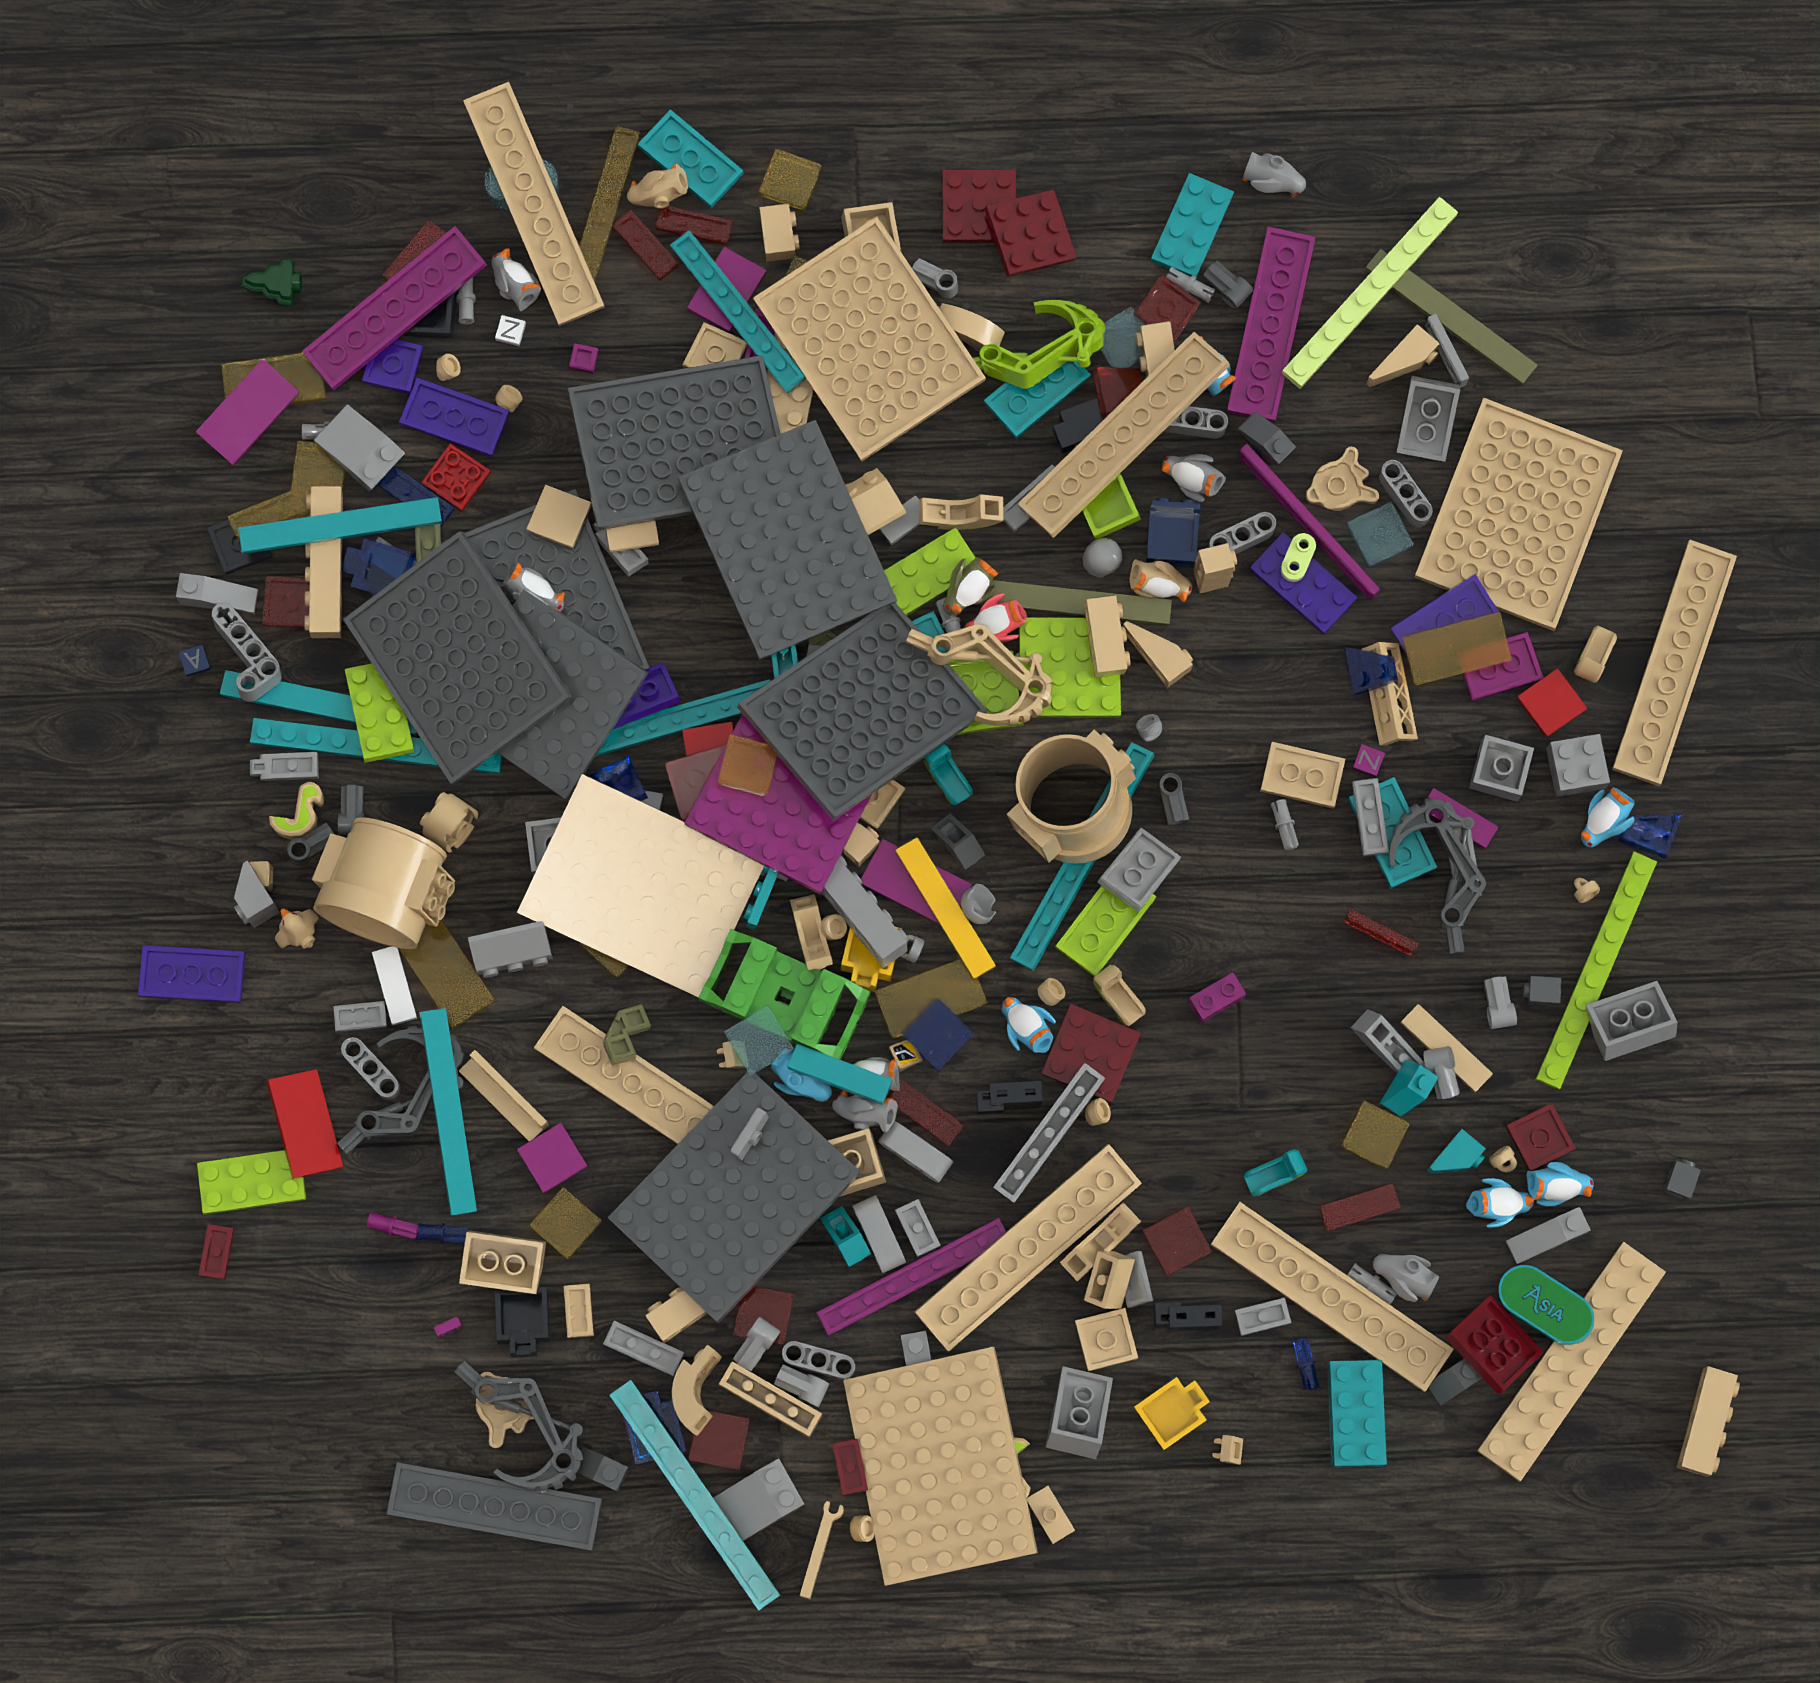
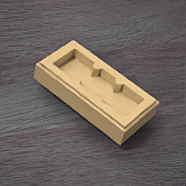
M590 1284L564 1286L567 1338L594 1336Z
M1049 1486L1027 1498V1503L1052 1544L1075 1531Z

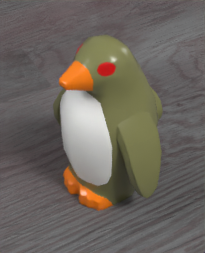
M976 557L966 567H964L966 559H962L953 570L948 593L943 604L944 611L949 616H957L966 607L984 602L993 595L996 586L992 585L989 587V585L998 573L979 557Z

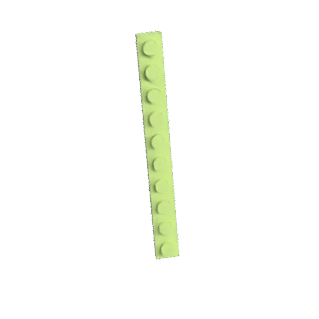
M1439 197L1283 369L1282 374L1301 389L1452 222L1458 212Z

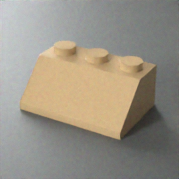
M877 468L865 473L852 483L845 485L868 535L906 514L891 485Z
M468 1231L466 1232L459 1283L537 1294L543 1268L546 1241Z

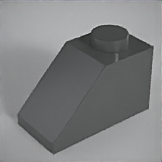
M1253 412L1237 428L1268 465L1280 464L1296 448L1280 428L1257 412Z
M951 813L931 827L932 832L949 854L965 870L985 856L974 835Z
M1464 1358L1435 1377L1428 1389L1441 1406L1482 1379V1377Z
M582 1446L580 1451L583 1461H581L580 1469L577 1473L619 1492L629 1468Z

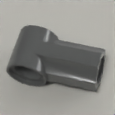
M1218 260L1213 262L1203 274V278L1221 293L1224 302L1233 309H1237L1253 293V288L1245 279L1234 276Z
M1167 773L1160 779L1158 784V792L1161 795L1167 824L1176 825L1189 821L1182 791V781L1178 775ZM1171 780L1176 784L1177 789L1173 792H1168L1164 789L1163 783Z
M341 786V813L338 814L339 836H348L355 818H365V813H363V786Z
M325 823L305 836L289 842L287 852L293 864L297 866L306 865L311 858L324 851L330 833L334 834L328 824ZM298 847L306 849V853L301 857L293 855V851Z

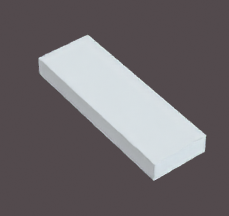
M391 946L372 952L392 1025L417 1019L398 948Z

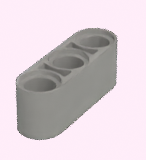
M1188 406L1164 432L1217 439L1225 434L1228 417L1219 410ZM1193 417L1198 423L1189 425L1185 419ZM1217 420L1222 424V427L1218 429L1213 428L1210 422Z
M1386 461L1379 474L1380 483L1407 521L1416 528L1424 527L1429 522L1433 512L1431 504L1399 461ZM1393 470L1397 473V477L1390 478L1386 475L1385 471ZM1400 490H1408L1412 497H1402ZM1414 510H1423L1426 517H1417L1414 514Z
M1269 512L1259 513L1212 536L1208 548L1214 547L1215 543H1228L1229 549L1234 550L1235 554H1238L1269 539L1274 533L1276 519ZM1266 522L1270 525V529L1266 531L1261 530L1258 527V523ZM1243 532L1248 536V539L1240 541L1236 538L1235 534Z
M354 1037L348 1038L343 1042L341 1046L343 1056L378 1095L388 1101L396 1099L401 1092L399 1082L364 1043ZM359 1045L360 1053L354 1057L349 1056V1047ZM370 1063H375L378 1067L373 1075L365 1074V1067ZM389 1081L393 1082L395 1085L394 1090L388 1094L383 1093V1084Z
M894 1121L889 1131L884 1132L878 1140L883 1147L937 1183L941 1181L953 1163L945 1154L896 1121Z
M874 1195L852 1205L881 1272L885 1273L905 1264L906 1261L877 1196Z
M797 1341L788 1342L782 1349L783 1360L792 1367L839 1380L850 1379L855 1373L854 1360L844 1354ZM792 1347L799 1348L801 1351L800 1358L795 1361L788 1359L786 1356L788 1349ZM814 1355H824L826 1363L823 1367L813 1366L811 1359ZM839 1362H849L851 1370L848 1374L838 1373L836 1366Z

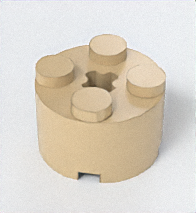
M443 792L436 799L435 807L432 811L427 812L420 821V825L423 826V835L450 853L452 852L451 847L459 848L468 838L474 828L471 824L472 819L475 818L477 820L478 811L455 795Z

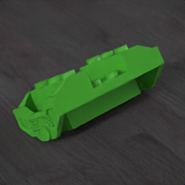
M730 929L718 960L698 998L699 1001L789 1042L796 1045L800 1044L841 1060L849 1040L856 1030V1023L860 1020L865 1009L870 991L828 970H808L806 964L778 952L776 947ZM736 943L750 944L748 951L723 1002L714 993L722 971L727 966L734 945ZM846 987L858 1000L837 1046L820 1044L824 1033L827 1032L830 1026L831 1019L836 1013V1007ZM780 991H782L780 996L791 1000L789 1005L779 1000L776 1001Z

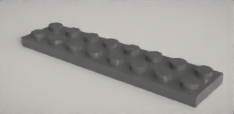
M397 1463L387 1515L593 1551L602 1499L548 1489V1492H541L540 1489L528 1491L525 1488H517L505 1481Z

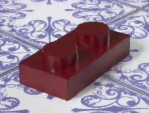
M208 1224L199 1276L226 1279L234 1228Z
M858 1439L832 1444L842 1495L867 1491L868 1487Z

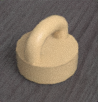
M445 354L438 358L436 373L441 381L451 380L460 374V363L454 355Z
M503 385L498 391L495 400L499 407L513 412L521 403L522 395L515 387Z
M1583 878L1574 880V885L1577 889L1574 896L1579 903L1589 901L1600 891V887L1595 881L1588 882Z
M828 915L821 922V932L827 940L840 939L847 931L846 921L840 915Z
M1054 978L1046 979L1037 990L1040 999L1049 1006L1056 1005L1065 997L1063 985Z
M1097 1098L1091 1100L1086 1105L1085 1118L1089 1125H1100L1109 1121L1111 1111L1104 1099Z
M1510 1146L1500 1148L1489 1158L1491 1165L1494 1168H1498L1501 1172H1511L1517 1165V1161L1513 1156L1515 1153ZM1509 1160L1510 1165L1504 1166L1503 1164Z
M860 1515L852 1518L850 1522L852 1538L860 1542H868L874 1538V1520L871 1516Z

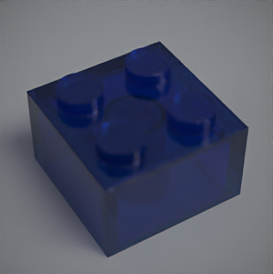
M937 997L900 1032L937 1070L974 1035Z

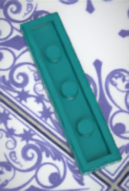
M800 1044L796 1045L787 1065L789 1070L883 1105L892 1084V1079Z

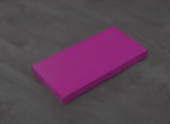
M262 358L197 429L196 433L234 466L300 392Z
M882 839L861 878L862 886L940 925L895 852L900 847ZM935 866L961 908V897L965 891L972 887V884Z

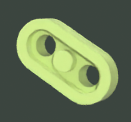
M1301 533L1292 539L1281 565V574L1287 581L1297 582L1306 573L1316 549V542L1309 534ZM1305 542L1307 543L1308 547L1306 549H1302L1299 546V543ZM1291 564H1296L1298 566V570L1293 571L1290 569L1289 566Z

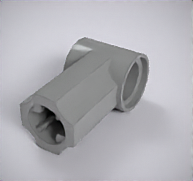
M920 258L914 263L912 269L924 286L938 292L942 298L946 299L952 298L957 294V276L953 271L943 270ZM949 280L953 282L952 286L948 288L941 286V283Z
M1500 976L1484 980L1488 1002L1487 1018L1490 1029L1517 1025L1516 1010L1510 1000L1506 977Z
M1446 1046L1424 1051L1426 1069L1439 1077L1434 1085L1437 1099H1447L1459 1095L1460 1092L1454 1072L1455 1058L1452 1048Z
M759 1316L746 1335L748 1336L733 1359L739 1366L752 1371L765 1350L770 1348L781 1331Z
M784 1364L774 1382V1385L778 1388L795 1394L800 1400L818 1408L829 1387L828 1382L810 1374L805 1375Z

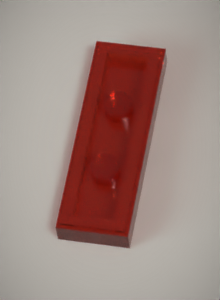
M667 206L660 208L656 230L681 236L690 230L696 239L727 246L733 220Z
M632 210L613 224L614 230L659 281L679 266L678 262Z
M429 220L383 273V278L387 281L446 233Z
M1350 909L1344 920L1345 923L1410 956L1414 954L1419 945L1418 942L1353 909Z
M904 1081L900 1083V1090L894 1091L890 1097L897 1102V1109L948 1147L964 1128L963 1124Z
M1393 1184L1319 1207L1327 1232L1401 1208Z

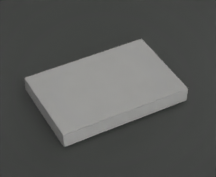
M1140 828L1100 877L1098 883L1139 912L1176 866L1181 856L1143 828Z

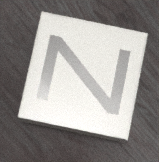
M502 315L495 340L520 347L526 321Z

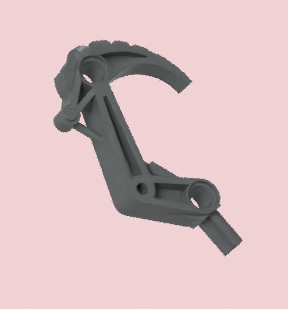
M1426 798L1424 799V805L1418 806L1415 803L1409 807V813H1403L1400 817V823L1394 827V834L1389 845V867L1395 866L1396 850L1400 842L1407 835L1420 830L1435 829L1455 867L1453 880L1450 879L1444 908L1439 914V921L1442 930L1446 929L1449 953L1465 952L1461 927L1464 926L1467 915L1486 886L1485 878L1465 850L1468 831L1474 826V820L1471 817L1462 818L1455 814L1453 806L1448 801L1445 803L1441 800ZM1431 811L1440 812L1442 821L1439 823L1432 822L1429 818V813ZM1452 828L1463 829L1461 842ZM1458 876H1460L1463 882V886L1459 891L1460 881H1458ZM1448 910L1455 911L1458 915L1457 922H1448L1445 918V912Z
M417 1026L398 1030L377 1043L380 1049L397 1041H411L425 1048L422 1027L417 1028ZM452 1034L450 1038L458 1090H461L464 1087V1081L459 1077V1068L464 1062L465 1054L462 1053L458 1037ZM427 1071L413 1099L402 1104L397 1102L378 1111L368 1110L360 1113L354 1122L355 1127L337 1143L341 1149L348 1154L366 1137L369 1140L374 1137L415 1136L418 1134L433 1101L429 1072ZM408 1107L404 1114H397L404 1111L403 1108ZM367 1118H375L376 1125L370 1130L363 1128V1123Z
M466 1361L457 1367L454 1373L472 1388L471 1394L479 1402L486 1405L494 1404L517 1414L522 1412L533 1416L554 1454L541 1470L532 1475L513 1477L504 1474L498 1469L493 1472L495 1475L517 1488H525L528 1491L540 1489L541 1492H548L550 1487H554L555 1490L563 1487L562 1482L565 1480L574 1481L577 1478L575 1474L579 1471L581 1461H583L582 1453L577 1447V1438L583 1433L582 1426L577 1423L568 1425L552 1419L539 1388L533 1379L490 1378L487 1375L482 1377ZM485 1385H490L494 1388V1394L490 1398H483L480 1395V1390ZM515 1401H525L529 1409L521 1407L522 1404ZM554 1425L570 1431L565 1441L561 1442ZM561 1455H567L571 1458L570 1466L565 1469L559 1468L556 1464L558 1457Z

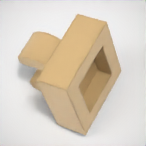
M744 1042L722 1043L723 1048L717 1050V1054H724L725 1062L719 1063V1067L734 1069L749 1067Z
M1223 1435L1222 1439H1214V1443L1222 1445L1220 1453L1212 1454L1214 1458L1229 1464L1241 1465L1242 1438Z

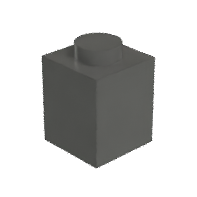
M1530 976L1527 983H1523L1522 997L1526 998V1005L1557 1007L1560 1004L1561 978Z
M1681 1159L1680 1162L1675 1161L1671 1165L1663 1193L1688 1201L1692 1197L1701 1169L1695 1168V1163L1685 1159Z

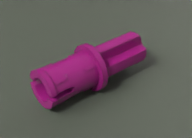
M371 1212L368 1217L367 1228L387 1232L388 1236L394 1234L415 1240L418 1236V1225L398 1220L396 1216L390 1218Z

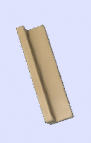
M1378 642L1361 649L1379 745H1389L1397 741L1417 740L1418 737L1399 643ZM1387 650H1391L1393 661L1389 659ZM1392 675L1397 678V685L1393 682ZM1397 698L1402 703V709L1398 706ZM1402 722L1406 725L1407 734L1403 733Z
M474 1050L470 1054L471 1059L459 1072L529 1142L538 1137L549 1126L548 1122Z

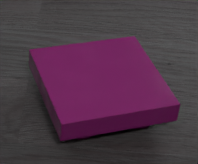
M559 1123L517 1149L543 1193L548 1192L588 1167L562 1123Z

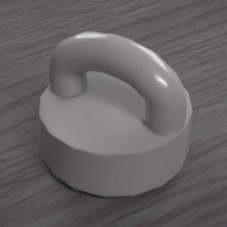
M1149 714L1138 720L1136 729L1142 739L1149 742L1155 740L1161 734L1162 723L1157 715Z
M909 934L906 935L908 941L913 943L909 952H905L901 957L914 963L917 961L925 941Z

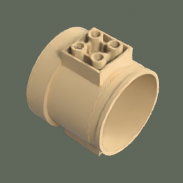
M1093 730L1086 738L1078 735L1050 737L1035 745L1026 754L1019 766L1016 776V792L1019 803L1007 813V816L1014 830L1048 862L1056 859L1066 863L1079 864L1100 859L1120 844L1129 829L1132 818V801L1127 787L1136 779L1133 773L1134 766L1130 763L1131 758L1123 750L1117 751L1112 746L1114 744L1113 741L1105 733L1100 735ZM1075 764L1093 765L1104 770L1111 777V788L1107 800L1095 815L1084 822L1071 826H1056L1041 821L1031 813V800L1038 785L1049 774L1062 767Z
M360 817L354 819L351 832L348 833L347 838L330 833L312 881L321 888L313 908L317 914L327 921L355 935L387 946L415 949L425 924L437 927L439 920L444 917L445 905L448 898L454 892L455 880L441 867L446 860V852L432 841L400 826L376 819Z

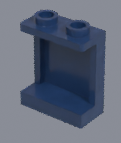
M1157 498L1156 501H1151L1146 563L1163 561L1171 564L1173 567L1194 568L1198 555L1197 544L1201 504H1195L1193 500L1171 502L1168 498Z

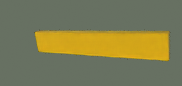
M915 838L896 849L895 852L972 978L976 979L995 968L996 965L919 839Z

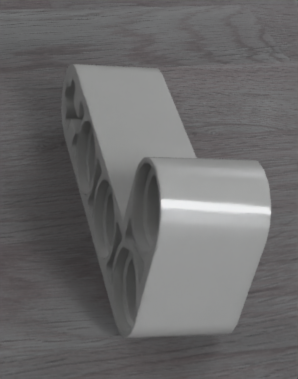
M217 604L212 610L214 626L248 667L236 680L239 695L244 701H255L280 683L282 677L279 663L230 604ZM228 618H229V622H230V625H229V626H228V623H227V621H226L225 619H228ZM238 633L245 634L240 639L234 638V636ZM253 651L260 652L258 656H249ZM268 669L275 670L271 675L263 674ZM246 684H254V687L251 689L243 688Z

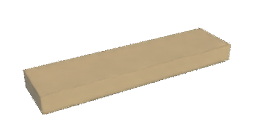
M1419 1004L1400 1022L1428 1050L1450 1046L1455 1058V1075L1474 1093L1493 1074Z

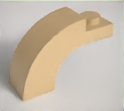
M943 303L941 307L938 306L959 339L969 344L976 351H980L987 344L1000 346L1005 332L991 321L956 306Z
M980 494L977 497L966 500L921 498L919 500V524L938 526V529L952 530L955 527L957 530L988 527L1004 521L1003 497Z
M815 894L790 900L807 969L820 970L828 965H832L826 937L821 932L822 921Z
M1122 1203L1060 1263L1076 1281H1079L1093 1268L1098 1251H1112L1141 1221Z
M709 1345L696 1354L692 1365L685 1360L682 1361L676 1371L672 1386V1400L675 1412L684 1426L696 1436L699 1435L713 1417L702 1404L700 1396L701 1387L706 1377L722 1358Z

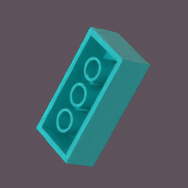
M1382 1360L1330 1361L1327 1363L1331 1468L1383 1467L1387 1465Z

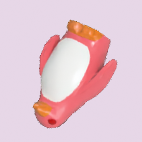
M999 594L987 600L978 616L968 622L964 628L982 624L1000 642L1012 641L1017 639L1018 635L1007 634L1026 622L1027 613L1017 600L997 604L1005 596V594Z

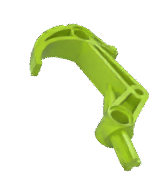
M1044 300L1033 302L1036 314L1052 313L1065 318L1074 329L1031 355H1028V353H1013L996 344H987L981 348L980 352H978L979 356L973 358L979 369L983 370L984 374L1023 389L1033 387L1066 362H1078L1080 367H1088L1091 364L1090 357L1093 352L1098 351L1104 346L1105 325L1094 311L1087 309L1084 305L1071 301Z

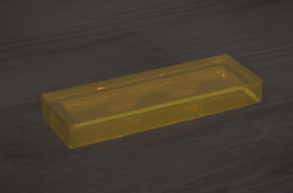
M296 488L227 516L237 541H239L238 528L290 520L307 513V510Z

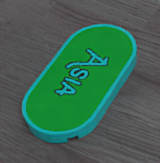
M1530 1265L1515 1266L1509 1269L1501 1278L1499 1297L1504 1308L1554 1342L1561 1345L1578 1344L1586 1340L1591 1334L1594 1327V1312L1590 1304L1583 1297L1538 1268Z

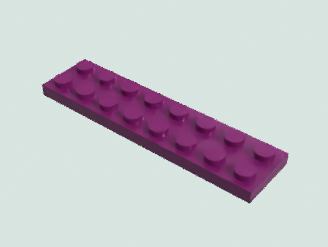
M454 226L302 352L332 389L335 390L480 272L487 264L457 227Z
M1267 227L1237 362L1236 380L1233 381L1226 413L1249 417L1253 412H1257L1271 423H1275L1285 380L1282 371L1288 365L1316 237Z

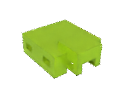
M1121 474L1082 510L1095 540L1141 520Z

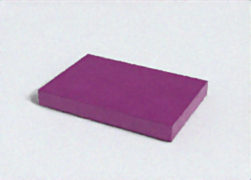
M726 247L722 249L715 261L744 300L749 303L765 277L767 270ZM700 285L687 306V310L730 334L734 326Z
M1528 632L1456 654L1471 701L1532 684L1544 678Z

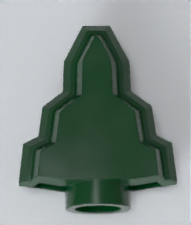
M293 258L280 259L278 264L268 265L264 271H253L241 277V287L253 293H263L268 300H276L279 305L292 307L294 293H301L302 290L301 272H295Z

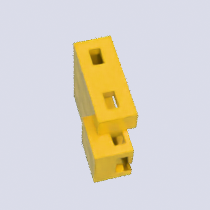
M850 928L841 963V971L852 973L851 982L868 991L875 992L878 979L891 981L895 960L882 968Z
M1176 1377L1134 1407L1165 1450L1207 1420L1200 1409L1210 1403L1196 1380L1184 1388L1178 1377Z

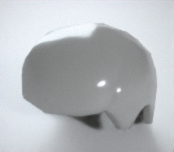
M1100 538L1094 540L1088 545L1082 556L1083 566L1089 574L1103 578L1114 573L1119 568L1123 560L1122 550L1112 539Z
M976 883L963 893L961 897L962 911L971 922L987 924L996 914V911L991 910L995 897L984 885Z

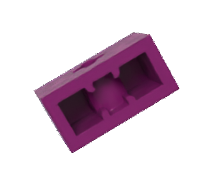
M1231 973L1191 996L1187 1003L1201 1024L1243 1000L1246 992L1235 974Z

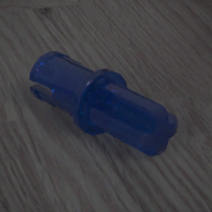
M419 1223L417 1238L418 1240H436L444 1244V1241L465 1243L466 1232L470 1230L467 1227L446 1226L445 1223H442V1225Z
M1299 1338L1294 1340L1293 1344L1298 1361L1296 1368L1300 1370L1303 1389L1308 1390L1320 1387L1314 1366L1316 1361H1313L1308 1339Z

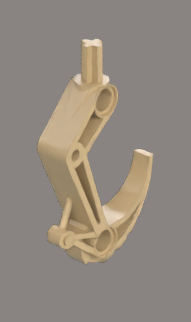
M982 624L936 635L935 638L911 629L907 637L906 643L927 651V656L938 665H945L954 660L977 661L978 659H985L1022 692L1019 700L1010 709L997 714H985L978 711L974 719L975 721L995 726L1016 725L1019 721L1025 723L1030 720V717L1036 718L1043 712L1042 707H1047L1051 702L1052 680L1046 673L1042 672L1040 666L1042 656L1039 653H1032L1030 658L1015 657ZM944 647L948 652L940 653L936 648ZM1020 662H1028L1029 671ZM1035 687L1040 693L1034 694L1030 692L1029 688Z

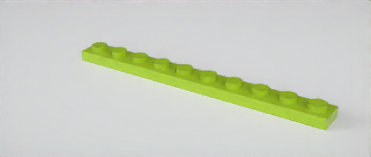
M1637 852L1632 853L1537 1074L1536 1081L1557 1090L1561 1088L1589 1022L1586 1005L1598 1001L1657 861Z

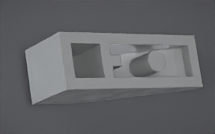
M180 573L176 598L180 605L213 609L219 603H228L236 612L255 614L258 589L206 576Z
M1367 1009L1351 1027L1358 1037L1396 1073H1398L1405 1060L1420 1064L1426 1068L1424 1061L1381 1014Z
M1578 1207L1506 1240V1243L1517 1265L1590 1231V1227L1581 1208Z

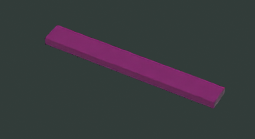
M1248 444L1242 447L1238 458L1302 528L1314 538L1315 542L1370 601L1378 595L1380 588Z
M997 1218L816 1312L827 1335L834 1334L972 1262L1006 1232L1000 1219Z

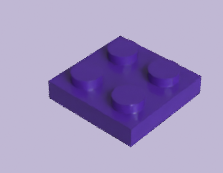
M395 340L366 364L362 379L363 384L410 394L414 386L423 346Z

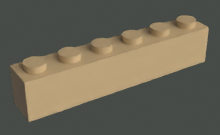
M311 486V494L306 495V508L311 509V517L343 512V492L341 486ZM342 539L306 544V558H310V567L305 568V580L310 582V591H305V606H309V615H305V630H309L311 638H341Z

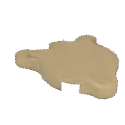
M1351 446L1345 450L1340 459L1329 462L1317 470L1312 485L1306 491L1305 497L1310 504L1320 505L1328 510L1341 511L1359 502L1375 504L1379 499V493L1377 490L1363 485L1362 481L1368 478L1369 471L1358 464V450Z
M491 1372L481 1374L482 1377L487 1375L490 1378H507L495 1376ZM485 1385L480 1390V1395L483 1398H490L494 1394V1388L490 1385ZM476 1398V1410L481 1420L488 1426L489 1445L492 1448H500L503 1445L507 1429L511 1428L515 1433L521 1434L525 1430L527 1422L534 1419L533 1416L522 1412L517 1414L494 1404H483ZM523 1400L515 1401V1402L521 1403V1404H522L521 1407H524V1408H526V1409H529L528 1406L526 1405L525 1401H523Z

